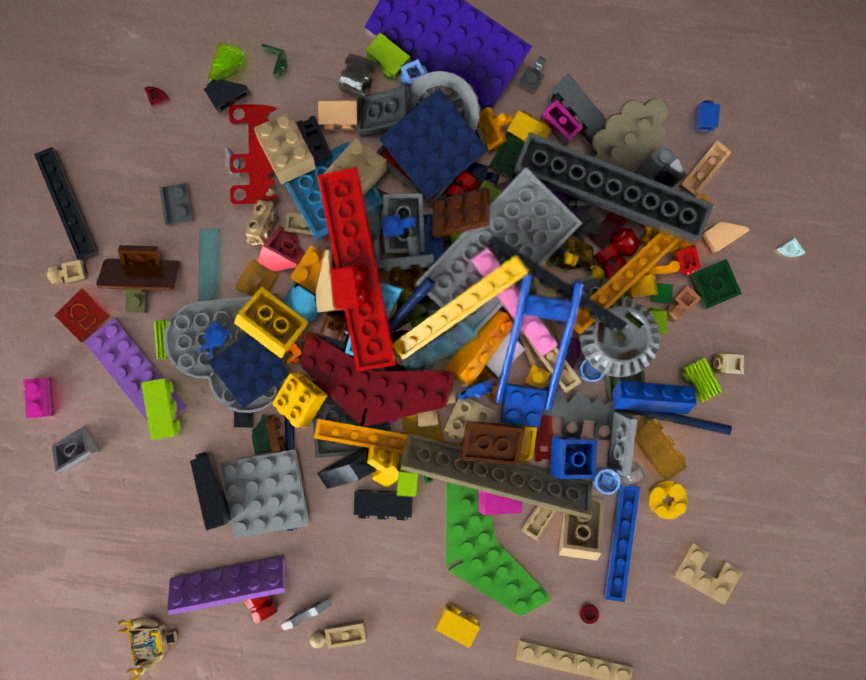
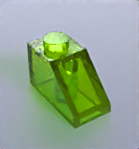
M219 42L208 75L209 81L225 80L238 73L240 67L244 66L246 59L242 49Z

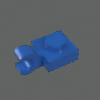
M399 214L381 218L384 238L404 235L403 229L416 227L415 217L401 220Z

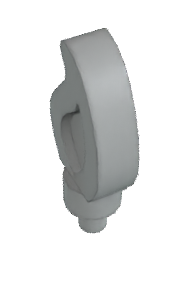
M229 147L225 148L227 157L225 160L226 167L231 174L240 177V173H232L230 171V157L233 155V151H230ZM238 158L233 162L236 169L240 167V160Z

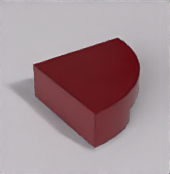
M152 86L144 88L152 107L170 100L169 96L159 88Z

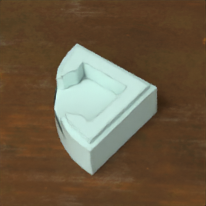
M795 237L778 248L780 253L789 257H796L806 253Z

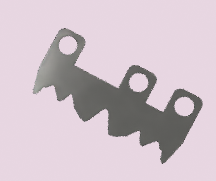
M560 388L556 390L552 410L543 409L542 415L565 417L562 430L565 436H581L584 420L597 421L594 437L599 440L609 441L611 440L615 410L618 411V409L614 408L613 398L607 404H604L600 397H597L591 403L589 397L582 391H577L571 401L567 403ZM570 422L578 423L579 430L576 433H569L567 431V425ZM603 425H607L611 429V433L606 437L599 434V428Z

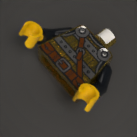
M574 236L569 237L545 261L548 266L555 265L564 270L585 267L587 270L592 271V277L599 280L604 275V270L594 263L593 246Z

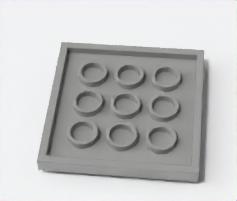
M296 449L220 463L234 539L310 525Z

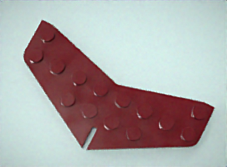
M306 333L300 361L302 369L360 426L363 424L366 409L368 411L364 427L441 409L449 401L455 372L449 370L377 371L374 369L357 372L354 357L326 341L327 339L319 334Z

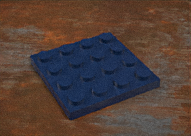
M440 88L378 138L427 200L488 151Z

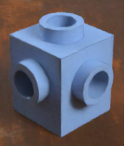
M419 60L411 61L401 67L402 76H400V80L403 86L407 85L410 87L415 80L428 72L424 65L421 66Z

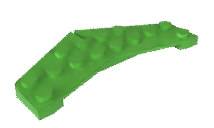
M447 482L446 567L463 559L462 562L449 568L448 571L517 615H525L549 602L550 598L546 590L497 542L491 515L479 513V490Z

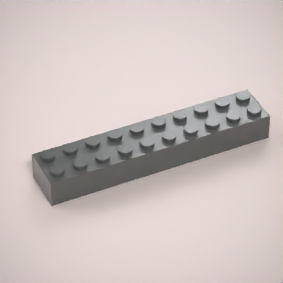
M530 132L513 174L518 175L526 167L546 187L694 245L701 240L714 206L710 202Z

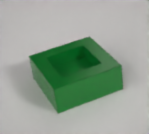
M656 283L658 295L651 296V302L672 304L673 284Z

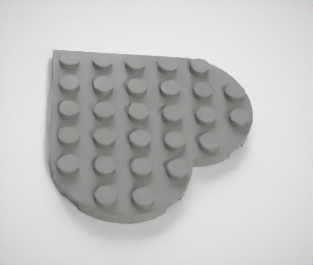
M278 293L272 294L278 299ZM253 296L197 301L183 306L169 320L164 333V347L171 363L187 376L208 379L211 391L216 399L233 411L252 413L269 407L286 381V378L242 409L208 363L210 359L247 334L234 322L237 314ZM214 321L230 331V334L221 348L214 346L213 354L207 357L210 353L209 348H204L201 353L199 350L201 346L207 343V340L203 337ZM285 355L282 358L278 357L286 368Z

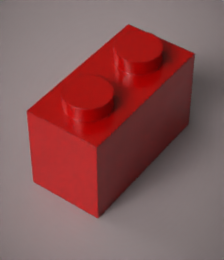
M358 265L329 270L335 310L364 305L365 292L363 289L361 290L362 272L358 269Z

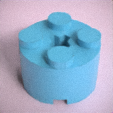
M294 281L282 302L306 321L315 322L321 313L317 312L316 294L305 287L303 289L299 283Z

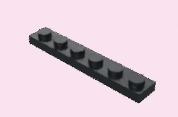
M50 147L35 153L34 156L77 260H82L96 254L97 250L55 149Z

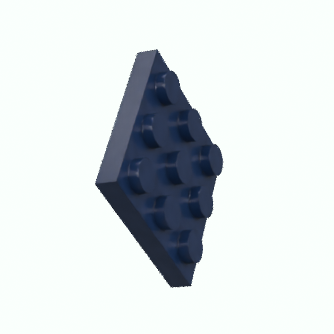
M248 333L208 361L242 409L290 374L276 354Z

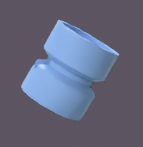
M586 358L579 361L577 373L582 380L596 382L604 376V373L596 370Z
M604 466L597 468L595 479H591L593 486L607 495L616 492L621 483L619 475L614 470Z

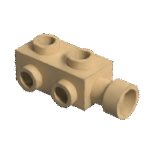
M268 188L267 196L272 197V194L279 196L277 191ZM277 199L268 202L258 200V203L255 204L254 213L251 220L247 223L248 228L245 233L248 237V243L264 245L267 239L270 238L271 228L278 218V211L274 206Z

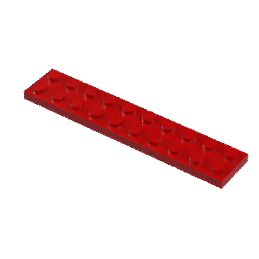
M358 167L317 175L336 268L358 265V269L362 272V281L360 283L361 290L363 289L365 292L364 305L344 309L356 370L358 372L396 365Z

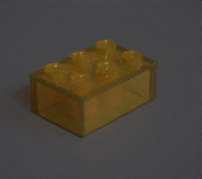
M644 417L637 422L635 443L658 475L669 481L687 468L685 464L686 458L680 451L677 452L674 449V441L669 435L666 436L662 432L663 426L657 419Z

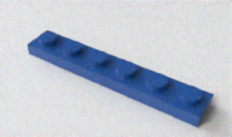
M620 484L604 597L606 600L625 602L640 493L639 486Z

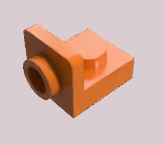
M295 341L287 351L289 354H294L285 361L287 365L291 363L296 365L301 361L302 349Z

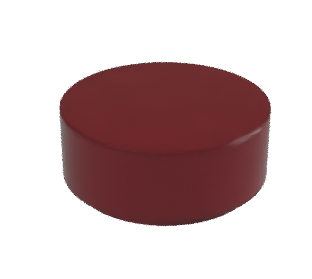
M586 603L580 608L579 615L583 622L593 624L599 618V610L594 604Z

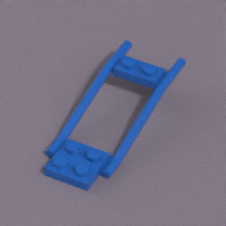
M527 273L523 276L516 315L495 402L504 403L501 422L539 427L543 409L552 410L584 283L576 281L572 301L528 294L532 274ZM524 314L567 321L548 390L507 384Z

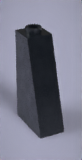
M206 452L196 454V459L191 460L190 464L207 531L227 524L231 521L213 453L207 455Z

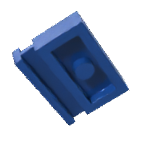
M493 377L459 393V398L462 401L473 395L476 398L493 391L491 387L497 385Z

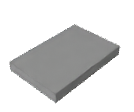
M615 410L607 466L623 477H630L637 419L622 411Z

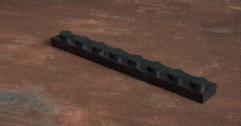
M493 235L489 238L486 245L493 254L502 255L506 258V262L517 255L529 270L528 273L540 280L539 283L546 288L551 287L556 291L555 294L557 296L572 301L574 292L572 286ZM583 293L581 294L579 310H586L592 319L596 321L601 320L606 324L605 327L613 332L625 329L628 324L627 322Z

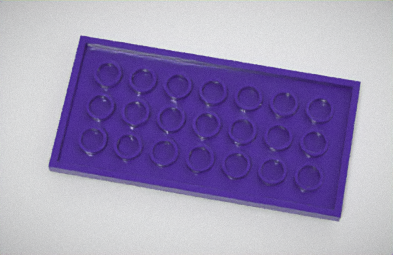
M379 0L364 27L376 36L379 33L383 34L409 55L412 61L419 60L421 66L424 65L427 71L452 72L464 78L473 87V91L478 97V104L483 109L486 107L494 108L533 47L465 0Z

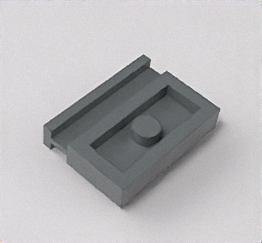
M182 183L159 187L165 225L193 222L194 217L189 184Z

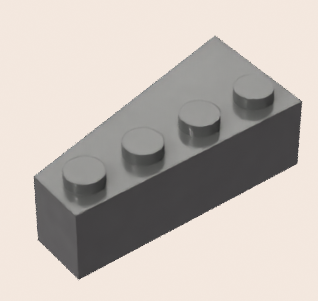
M568 73L551 89L547 99L551 103L558 100L583 127L580 135L592 146V136L599 129L605 128L607 119Z

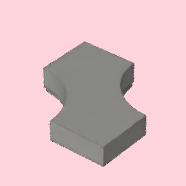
M329 599L317 601L308 608L293 614L282 622L281 626L283 630L294 628L303 621L320 614L331 606L332 603Z

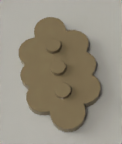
M655 98L649 99L644 104L636 100L625 102L620 108V113L610 115L606 120L605 128L599 129L592 136V147L596 151L592 157L633 172L637 162L647 160L651 155L652 147L660 145L665 139V129L661 124L668 114L665 102Z

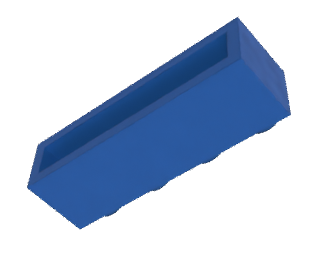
M620 380L612 391L615 409L688 414L697 404L695 389L691 386Z

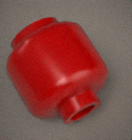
M623 227L613 233L611 244L615 243L620 251V256H632L637 252L640 240L632 229Z

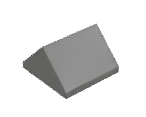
M85 426L52 445L55 471L58 474L69 471L100 452Z

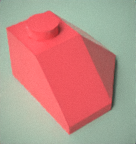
M279 226L263 245L258 263L273 271L295 268L305 252L298 244L299 239L297 235L285 232L284 228Z

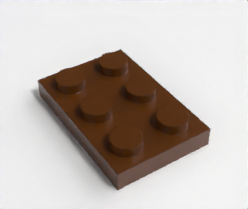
M486 187L433 201L432 235L436 239L490 226L489 190Z
M467 420L460 459L517 466L525 428L523 426Z

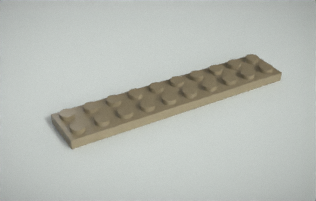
M408 433L406 437L400 470L586 519L591 515V481L559 479L550 475V470L520 462L516 466L461 460L460 446Z

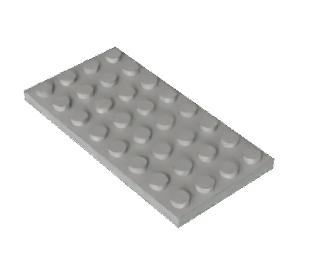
M525 167L490 204V226L463 232L415 283L419 286L426 277H430L436 285L427 295L442 308L484 278L470 258L485 247L489 249L486 243L491 236H496L541 266L582 222ZM493 254L500 265L506 262V258L502 255ZM523 277L514 282L517 289L522 286ZM495 295L457 323L473 337L503 306V303Z

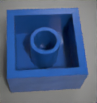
M552 436L550 475L559 479H595L598 440L587 436Z

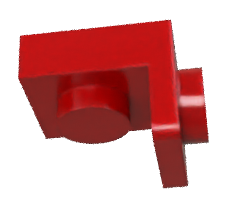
M695 245L675 251L677 261L680 263V273L689 275L695 273L696 269L701 268Z

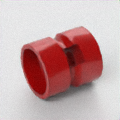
M462 172L455 179L456 184H452L445 195L451 197L479 189L481 185L473 176Z
M615 243L594 255L597 263L603 265L602 270H604L607 278L616 274L627 264L625 258L619 256L620 251ZM615 258L617 263L609 266L607 262Z
M270 595L244 600L247 608L252 609L250 614L255 623L269 618L278 611L274 602L269 601Z

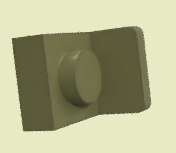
M123 289V292L126 293L125 312L147 313V290Z

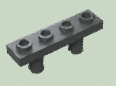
M418 236L407 237L409 253L407 257L389 259L381 257L380 240L372 241L377 268H381V272L392 271L395 266H400L401 270L411 269L414 264H420V267H430L432 262H436V253L426 255L420 253Z

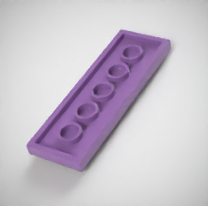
M113 318L84 342L147 420L141 382L163 379L164 377L118 319ZM174 391L172 397L173 401L175 400L177 404V412H175L177 416L187 406Z
M283 556L170 578L167 611L169 615L284 593L285 560Z

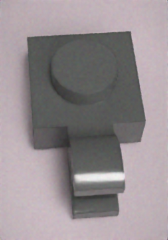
M539 56L533 68L527 66L518 84L535 93L544 77V74L540 73L547 59Z

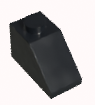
M222 79L213 80L204 88V91L219 113L252 94L246 85Z

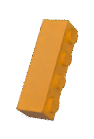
M498 310L473 337L469 335L446 367L447 370L455 372V379L470 386L513 327L514 322L507 313Z

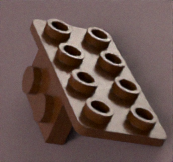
M119 245L118 253L120 259H105L96 282L97 287L102 289L173 290L177 281L180 262L177 260H161L158 246Z

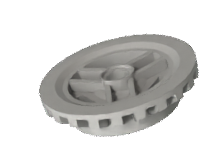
M435 71L422 75L411 84L410 112L434 93L437 86L451 88L454 90L453 95L445 94V96L459 114L465 118L464 120L474 132L476 131L480 120V105L478 104V97L473 91V87L464 78L452 72Z
M621 297L607 310L628 323L624 330L616 331L622 332L625 335L623 342H618L615 339L616 332L604 327L603 342H598L599 323L605 324L601 320H595L584 332L579 334L580 346L587 361L596 370L613 377H627L641 372L654 360L660 346L659 326L655 322L652 313H649L646 307L638 304L637 301ZM626 313L640 322L642 325L640 329L624 317ZM634 349L639 354L626 360H621L619 356Z

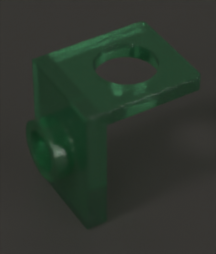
M262 44L261 47L264 52L278 56L273 75L275 79L279 80L281 72L285 71L287 66V55L282 49Z

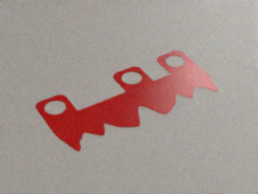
M246 104L232 105L229 108V121L233 124L248 123L249 154H233L230 157V171L232 173H249V185H234L230 189V201L234 205L256 204L258 200L268 202L279 198L272 194V197L266 195L269 191L268 188L275 183V180L267 177L274 170L264 154L254 127L270 121L266 116L270 112L275 111L276 107ZM238 108L245 112V116L240 120H236L233 117V111ZM236 158H243L246 162L245 167L236 169L233 165ZM237 189H243L246 192L245 199L241 201L236 200L234 192Z

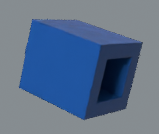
M710 100L700 103L696 107L694 130L714 131L719 125L720 104H714V101Z

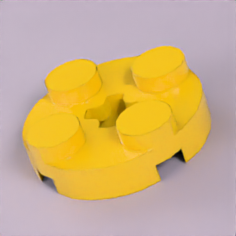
M662 480L657 482L649 492L648 503L651 510L659 517L674 519L685 513L688 496L682 485L672 480ZM667 494L673 497V501L670 502L671 504L663 502Z

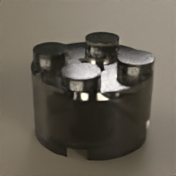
M350 53L345 61V64H347L345 70L342 69L339 89L345 93L365 99L368 89L371 90L374 82L371 76L376 70L377 62Z

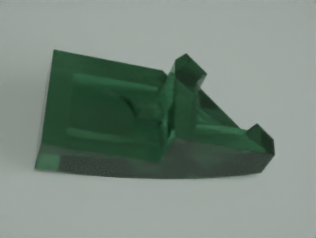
M266 414L261 416V420L251 431L253 433L251 436L256 455L272 451L266 426Z

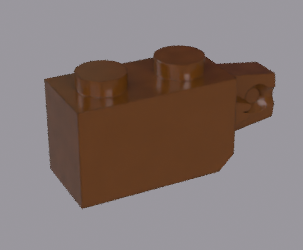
M345 311L327 312L325 314V320L320 332L332 339L335 338L342 341L345 335H349Z

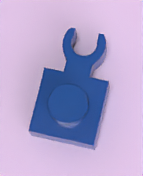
M213 321L203 337L207 340V343L201 346L199 352L201 353L204 348H209L210 353L207 357H210L213 354L214 346L221 348L230 331Z

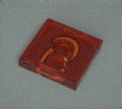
M81 288L54 316L83 343L110 315Z

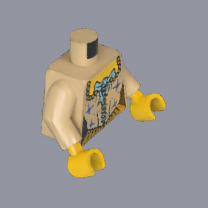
M148 617L131 619L129 622L125 620L118 621L119 625L125 624V628L118 631L123 634L128 632L134 666H138L137 669L129 668L127 670V674L135 671V676L129 680H137L140 674L154 669L169 651L168 644L177 643L175 631L166 633L164 624H158L157 621Z

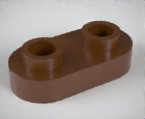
M274 414L266 416V426L273 453L282 452L285 442L278 430L281 429L280 420L278 417L275 418Z

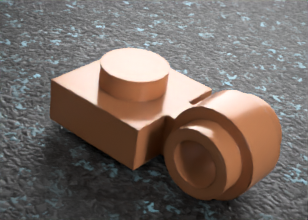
M686 285L673 298L677 305L670 304L664 310L667 311V318L670 321L676 322L683 315L682 309L685 312H689L701 297Z

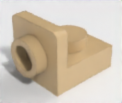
M713 354V373L743 374L744 355Z

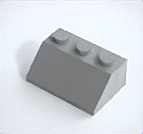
M422 193L383 194L384 217L400 214L401 220L415 217L416 227L403 229L404 235L385 238V254L409 255L407 237L410 236L419 237L420 253L424 254Z

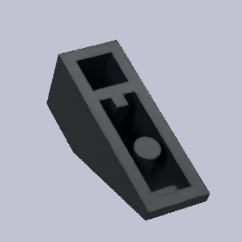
M363 447L319 471L317 475L326 488L329 489L360 480L376 471V468L367 463L369 449Z

